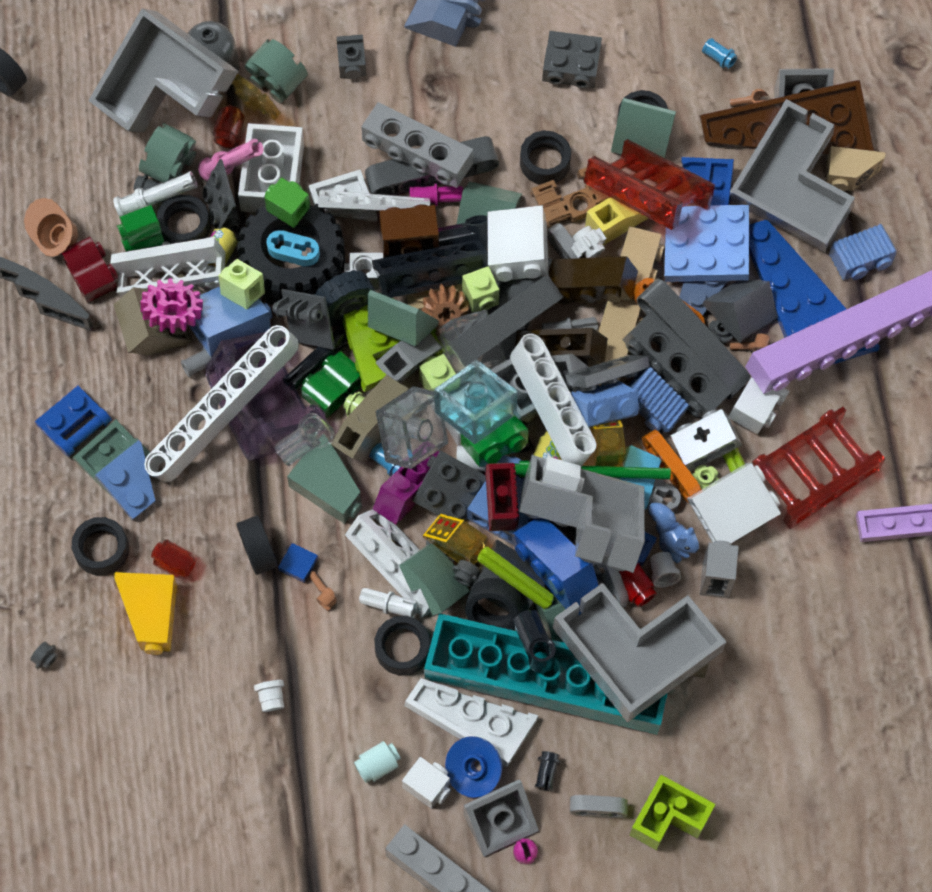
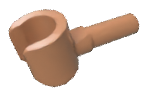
M756 89L752 92L751 96L730 99V105L752 104L765 101L760 100V98L769 95L762 89Z
M757 334L754 342L730 343V350L748 349L755 352L770 345V336Z
M313 571L309 574V577L321 592L316 600L325 610L329 611L336 604L337 599L333 590L326 587Z

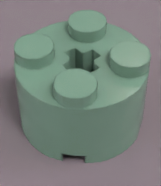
M267 39L244 66L252 74L250 81L259 89L263 87L269 89V94L278 103L286 100L308 76L305 66L301 62L297 65L292 59L295 55L274 39L271 41Z
M162 123V127L158 126L144 149L147 152L146 161L140 160L139 172L161 183L184 175L181 173L184 166H190L196 157L197 152L193 150L196 140L168 124Z

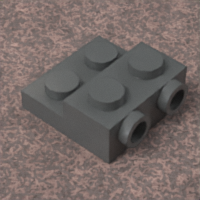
M549 31L542 81L554 85L567 84L578 88H595L602 37Z

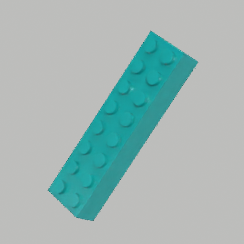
M439 613L424 668L426 680L658 735L668 693L627 722L565 643L552 640L556 647L555 665L547 673H536L529 666L528 656L516 631ZM538 652L535 654V656L538 658H546L549 656V654H547L546 652Z

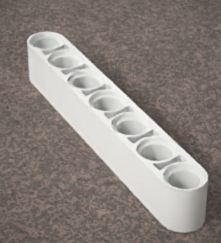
M277 325L270 328L152 450L144 463L147 473L162 482L174 480L292 358L298 350L297 338L283 326ZM286 337V342L282 346L277 347L279 340ZM262 358H266L265 364L258 368L259 361ZM246 378L245 385L238 389V383ZM226 399L224 407L218 410L220 401ZM206 420L204 428L198 430L200 422ZM186 440L185 447L178 451L180 443ZM165 461V468L158 472L159 465Z

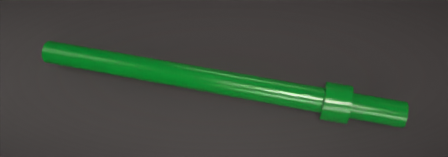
M530 461L514 463L516 465V475H519V478H525ZM581 466V469L613 478L670 480L671 468Z

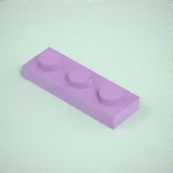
M932 504L857 511L856 521L860 542L932 535Z

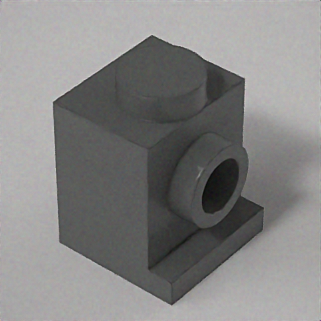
M363 35L337 36L340 78L356 79L366 76Z

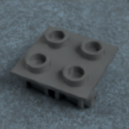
M219 159L214 170L211 172L210 178L203 187L202 195L204 201L208 204L210 223L214 225V228L228 227L232 231L239 228L240 219L237 210H235L236 204L223 160Z
M282 289L283 299L274 303L273 312L278 317L287 316L289 331L297 338L298 342L334 350L335 344L326 297Z
M440 450L437 457L431 456L428 460L427 466L430 469L412 501L438 516L443 514L465 521L467 509L486 481V475ZM442 517L451 523H457L456 525L460 523L459 521Z

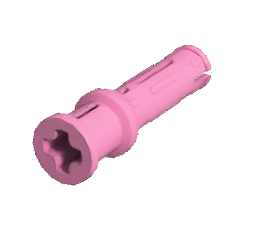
M252 139L228 152L219 151L212 158L202 159L198 165L200 176L205 181H208L219 159L223 160L226 174H230L235 166L262 155L264 150L262 143H257L258 139Z

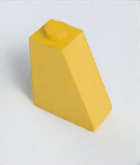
M115 572L114 578L140 649L145 650V653L151 655H160L163 651L171 652L177 582L174 575Z

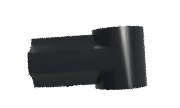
M472 216L466 219L465 223L438 228L439 247L480 239L485 249H488V216Z
M526 610L519 613L518 616L512 619V623L528 656L530 668L536 673L541 674L551 671L555 665L556 647L554 642L549 639L537 611ZM538 652H546L547 654H549V656L546 658H538L535 656V654Z

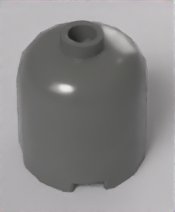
M205 21L194 25L187 34L236 70H239V56L235 39L226 26L219 22Z

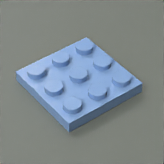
M749 205L666 207L665 282L749 280Z

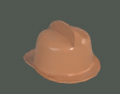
M41 198L29 205L24 217L25 229L29 237L46 256H58L69 246L77 242L78 229L75 223L69 219L56 202L52 199Z

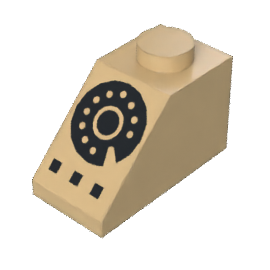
M831 146L827 158L825 182L842 191H853L881 170L886 153Z

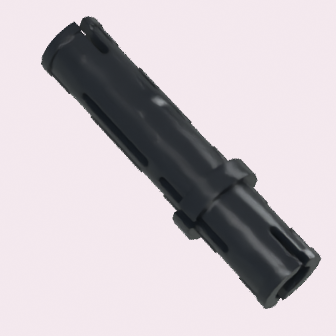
M343 324L332 333L335 349L318 346L291 372L283 377L287 387L292 384L290 389L296 391L309 374L315 373L322 366V363L328 356H335L348 342Z

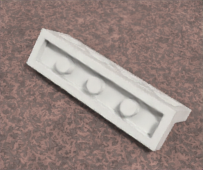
M211 237L111 254V265L119 273L117 293L120 297H123L133 287L148 289V285L157 287V281L152 282L150 279L157 272L162 271L166 273L161 279L164 284L168 283L169 278H172L173 283L176 284L183 280V286L219 281L218 275L225 267L226 252L217 239ZM216 263L215 272L205 274L202 272L208 264ZM190 267L192 269L185 277L178 278L176 276L182 268ZM127 277H141L134 285L127 286Z
M373 509L358 515L345 536L403 598L418 601L417 613L421 617L428 615L431 611L421 589L411 592L399 567V564L418 552L419 549L395 524ZM376 518L383 527L378 526L372 519ZM392 540L398 542L402 547L396 546Z

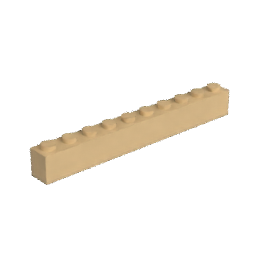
M629 226L621 256H627L638 270L635 284L645 278L655 280L658 270L653 269L655 261L661 262L664 246L660 245L662 234ZM633 296L631 300L607 301L599 333L608 338L605 362L628 354L633 355L628 351L626 343L622 340L643 319L639 317L641 308ZM619 377L617 379L620 382L626 383L628 377ZM615 421L605 423L604 426L597 425L596 428L614 426L610 425V423H615ZM589 427L596 441V449L583 464L584 466H597L599 458H605L609 442L604 441L606 432L612 433L613 428L594 429Z

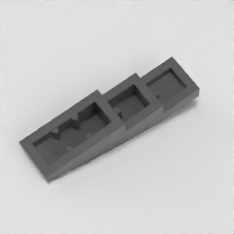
M0 257V278L13 282L19 296L35 301L40 314L92 331L93 324L90 315L71 296L48 279L30 269Z

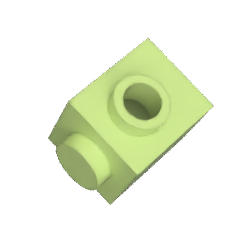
M238 259L228 267H225L218 275L221 295L246 310L265 294L263 273Z
M489 266L462 276V292L465 294L473 314L499 305V288Z
M444 354L438 357H429L419 366V380L430 399L457 386V375Z

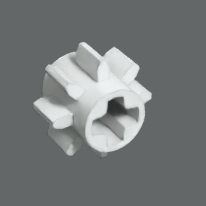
M587 226L573 236L575 242L571 248L578 258L583 255L586 258H595L605 250L602 244L605 243L604 241L607 238L600 228L592 230L590 226Z

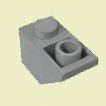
M429 333L417 346L400 341L375 363L386 375L402 383L419 369V366L427 358L434 356L441 350L442 346Z

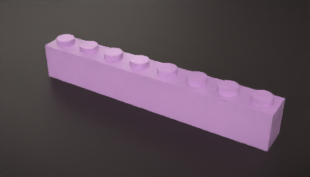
M932 270L753 352L745 366L763 394L773 389L780 391L796 378L798 381L803 380L812 371L818 368L824 370L841 357L843 359L850 358L860 348L865 347L869 349L876 345L880 339L886 336L892 338L907 326H910V328L916 327L926 317L932 316Z

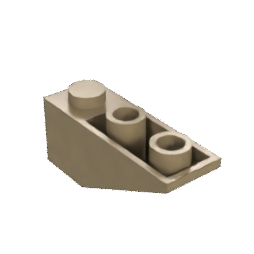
M386 375L345 419L331 445L352 459L367 463L372 449L380 441L410 389L389 375Z

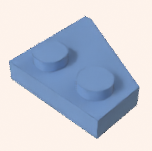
M139 440L95 475L131 520L135 519L155 502L150 476L145 470V455L142 443Z

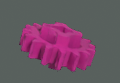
M169 278L166 284L158 280L157 287L148 285V292L142 293L140 312H143V320L150 319V327L159 325L161 332L165 328H170L171 333H175L176 328L179 327L184 332L186 331L187 324L194 327L196 319H201L203 299H200L199 291L193 292L194 285L183 286V280H180L177 284L173 283L172 278Z

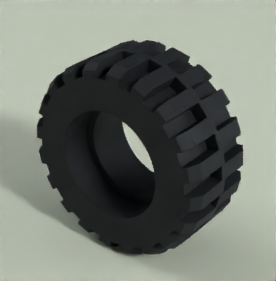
M310 204L309 210L294 228L267 212L264 206L256 210L255 217L250 215L245 221L246 227L241 228L239 234L240 241L238 242L239 260L263 273L265 294L260 298L265 296L266 303L274 305L275 302L283 299L282 289L314 295L324 283L337 275H341L342 271H344L345 248L341 227L339 224H336L335 217L330 212L325 214L324 207H318V204L314 206ZM279 230L312 238L318 243L319 259L312 266L297 268L276 266L266 258L268 253V236L272 232Z

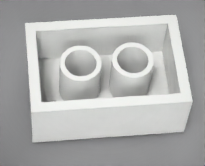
M248 123L245 143L252 139H258L257 143L261 142L264 150L262 155L242 163L238 193L241 211L256 212L261 206L266 208L265 193L269 186L275 185L281 177L288 182L294 181L299 184L304 151L302 127Z

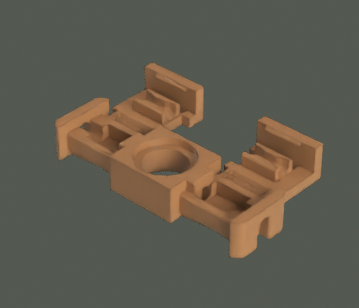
M601 162L578 170V179L584 178L587 182L585 188L563 196V199L561 194L557 196L554 188L557 186L554 180L531 188V197L534 196L538 206L543 205L547 229L551 227L550 225L570 218L572 223L583 219L591 208L610 197L622 194L620 190L617 191L616 180L614 178L609 180ZM576 199H582L587 203V208L583 211H578L574 209L572 202Z

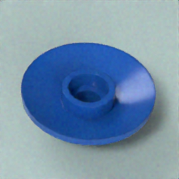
M469 736L458 740L451 746L446 756L445 769L448 771L447 776L450 778V784L456 791L464 796L476 798L487 795L496 788L502 775V761L497 749L489 741L481 737ZM476 760L481 764L480 771L475 768Z

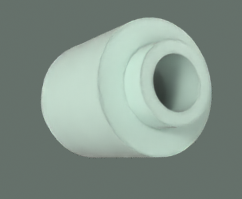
M382 741L359 755L360 759L356 760L354 765L365 783L371 780L375 782L398 768L399 766L396 761L400 760L401 757L392 743L386 745Z

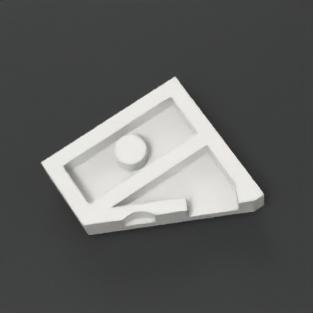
M361 169L309 185L314 205L319 203L320 190L369 194ZM341 208V210L325 209V214L330 212L333 216L373 222L377 221L378 218L375 210L356 212Z

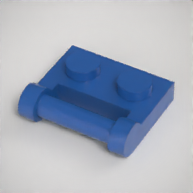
M78 385L35 421V424L69 458L79 444L102 425H108L112 419ZM91 414L95 416L68 440L63 439Z

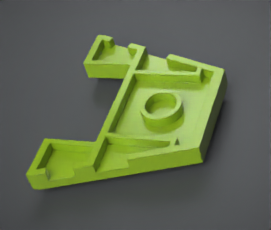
M368 305L360 308L358 311L354 310L344 314L342 320L350 350H353L356 370L360 374L361 386L364 392L374 389L386 376V373L375 363V359L382 357L401 341L368 327ZM436 329L430 332L442 346V349L434 356L438 357L444 354L448 357L455 354L448 345L451 342L449 338L437 332Z

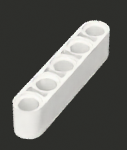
M526 334L510 355L511 362L561 459L582 466L595 451L596 441L544 342L537 335Z

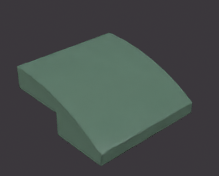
M623 98L611 152L663 165L676 111Z
M115 419L73 457V460L108 493L95 475L136 443L138 439H134ZM142 444L143 451H144V455H145V459H146L147 456L150 454V452H149V451L146 449V447Z
M432 543L426 545L399 564L410 591L421 589L432 615L442 613L469 592L467 586L454 579L455 573L452 570L454 564Z

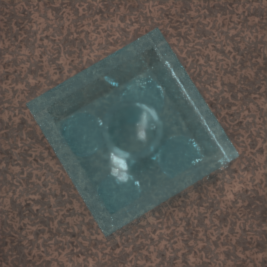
M476 359L434 389L435 413L473 444H476L517 414V390Z

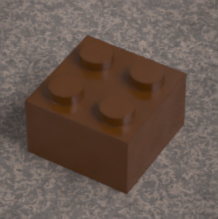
M419 204L411 208L401 209L390 207L379 211L383 258L439 247L435 205Z

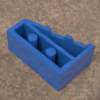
M544 518L534 519L514 532L517 543L515 550L518 556L530 564L534 572L542 579L565 609L575 602L580 606L581 598L599 586L593 564L576 557V546L549 520Z

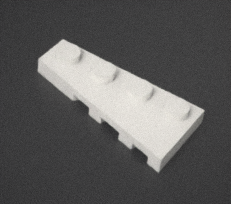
M320 190L318 207H324V209L329 210L345 208L356 212H368V210L382 211L390 207H398L400 209L411 208L419 204L430 206V199Z
M422 678L410 693L404 705L459 739L469 736L486 739L497 749L502 765L508 767L538 720V715L529 712L528 715L514 711L513 707L504 704L502 706L486 702L485 698L475 695L470 697L458 693L456 689Z

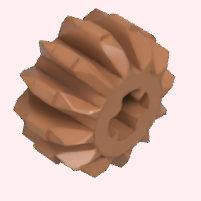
M441 284L439 287L440 291L438 292L430 288V297H424V307H422L421 311L439 320L435 328L437 332L446 327V330L450 333L452 326L461 328V320H467L469 303L465 300V294L462 290L456 292V288L453 285L448 290H445V287Z

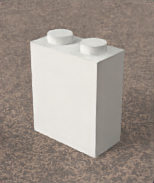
M543 205L488 212V266L495 281L506 282L514 279H533L548 274L547 221Z
M746 463L687 498L712 543L719 540L732 543L781 514L777 508L780 506V502L773 491L768 492L763 483L766 480L765 476L757 465L754 467L752 463Z

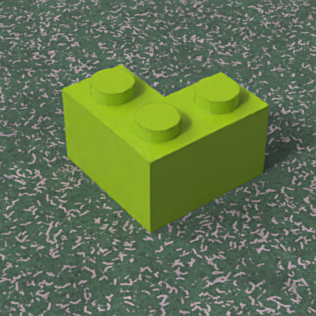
M660 775L631 829L630 836L657 850L671 824L698 839L716 804Z

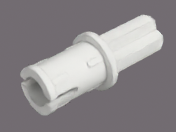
M363 588L359 597L360 603L383 609V613L387 615L393 613L415 618L414 615L416 616L419 606L418 601L397 596L392 591L386 594Z

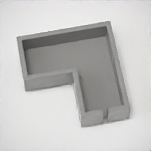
M142 8L91 95L89 102L126 130L145 132L166 94L196 116L212 117L223 98L219 93L221 91L227 92L239 71L158 11Z
M786 99L730 190V201L737 205H749L750 212L768 220L777 227L826 253L851 212L855 197L811 174L812 169L833 136L834 124L812 113L809 126H807L808 110Z
M532 455L522 484L519 512L525 513L531 518L551 520L559 526L576 527L575 556L588 563H602L604 561L614 570L634 572L644 545V486L581 469L580 477L585 479L582 491L579 493L540 482L539 479L546 459Z
M603 583L582 597L580 606L575 602L554 618L553 625L555 632L627 722L720 655L726 644L725 639L688 595L640 629Z

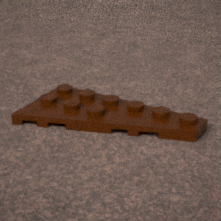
M860 80L699 115L705 142L757 147L787 99L808 110L807 126H809L812 113L834 124L833 136L822 154L829 155L831 146L874 151Z

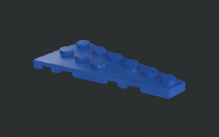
M768 220L749 224V254L760 280L770 281L778 316L777 321L784 338L847 310ZM876 344L869 349L865 347L860 348L850 358L843 359L841 357L835 360L833 364L876 352L880 346Z

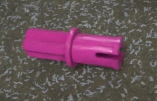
M437 184L427 187H410V197L429 198L430 203H435V206H438V202H461L464 189L462 186L457 188L454 186L437 187Z

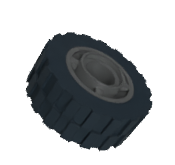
M351 270L350 272L337 275L324 283L314 295L326 297L331 327L343 324L344 314L354 310L358 311L360 308L368 305L369 291L376 292L365 273L360 270Z

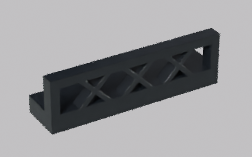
M480 239L375 259L372 260V267L378 277L379 293L393 298L428 291L430 288L438 289L441 284L444 287L462 284L463 275L488 267V252Z

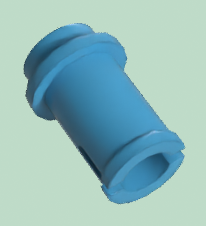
M713 38L708 39L703 46L702 53L719 62L721 68L726 67L729 69L737 60V55L733 49L728 50Z
M382 443L377 444L369 456L385 468L389 476H392L405 464L402 456L397 457L384 447Z

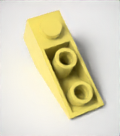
M653 185L610 197L587 211L585 227L590 226L592 230L600 228L607 238L604 241L605 243L602 244L604 246L627 232L629 226H637L668 207V204Z

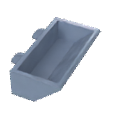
M417 0L404 27L456 47L466 26L475 28L480 25L482 19L475 15H480L482 9L477 4L479 0Z

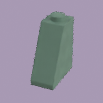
M321 433L288 474V484L291 489L345 524L350 517L353 519L361 510V492L327 436Z

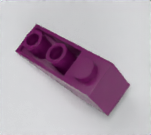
M428 443L421 447L381 485L373 510L397 525L415 506L416 503L412 500L430 469L427 466L428 460L431 456L437 457L440 451Z

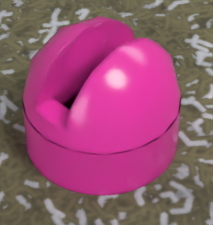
M528 838L518 840L513 848L515 860L524 865L535 861L538 854L536 843ZM523 843H527L530 857L525 858L522 847Z

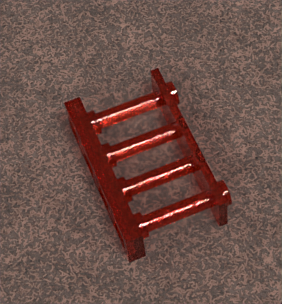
M629 139L624 141L621 158L611 164L596 156L588 159L584 179L586 185L670 230L678 227L682 208L693 202L708 210L715 184ZM628 168L634 171L635 174L630 175L623 171V169ZM649 179L658 185L653 187L644 181ZM672 191L680 197L674 198L666 194V192Z
M843 406L835 412L833 409L827 411L820 417L818 423L769 455L761 454L752 461L753 466L757 465L761 469L767 481L787 505V512L783 522L789 529H792L879 471L885 461V457L879 450L872 455L865 454L840 424L847 411ZM831 430L855 459V466L849 470L846 468L842 469L820 442L819 436ZM808 444L833 475L832 481L826 485L823 483L819 484L795 454L796 451ZM785 459L808 487L810 496L804 500L796 499L773 470V466Z

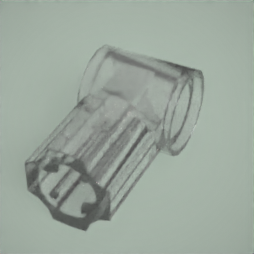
M309 413L301 419L298 429L276 443L274 448L283 462L290 466L315 447L320 449L329 446L334 440L335 431L318 414Z

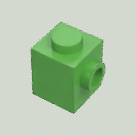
M282 177L275 185L269 186L264 196L267 212L293 228L310 208L309 194L303 191L302 187L296 182H288Z

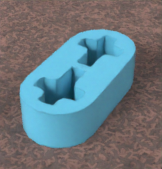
M279 230L272 232L267 238L268 252L275 259L301 266H312L319 259V246L312 238ZM284 241V245L280 249L275 248V244ZM311 248V253H308L307 256L302 255V251Z

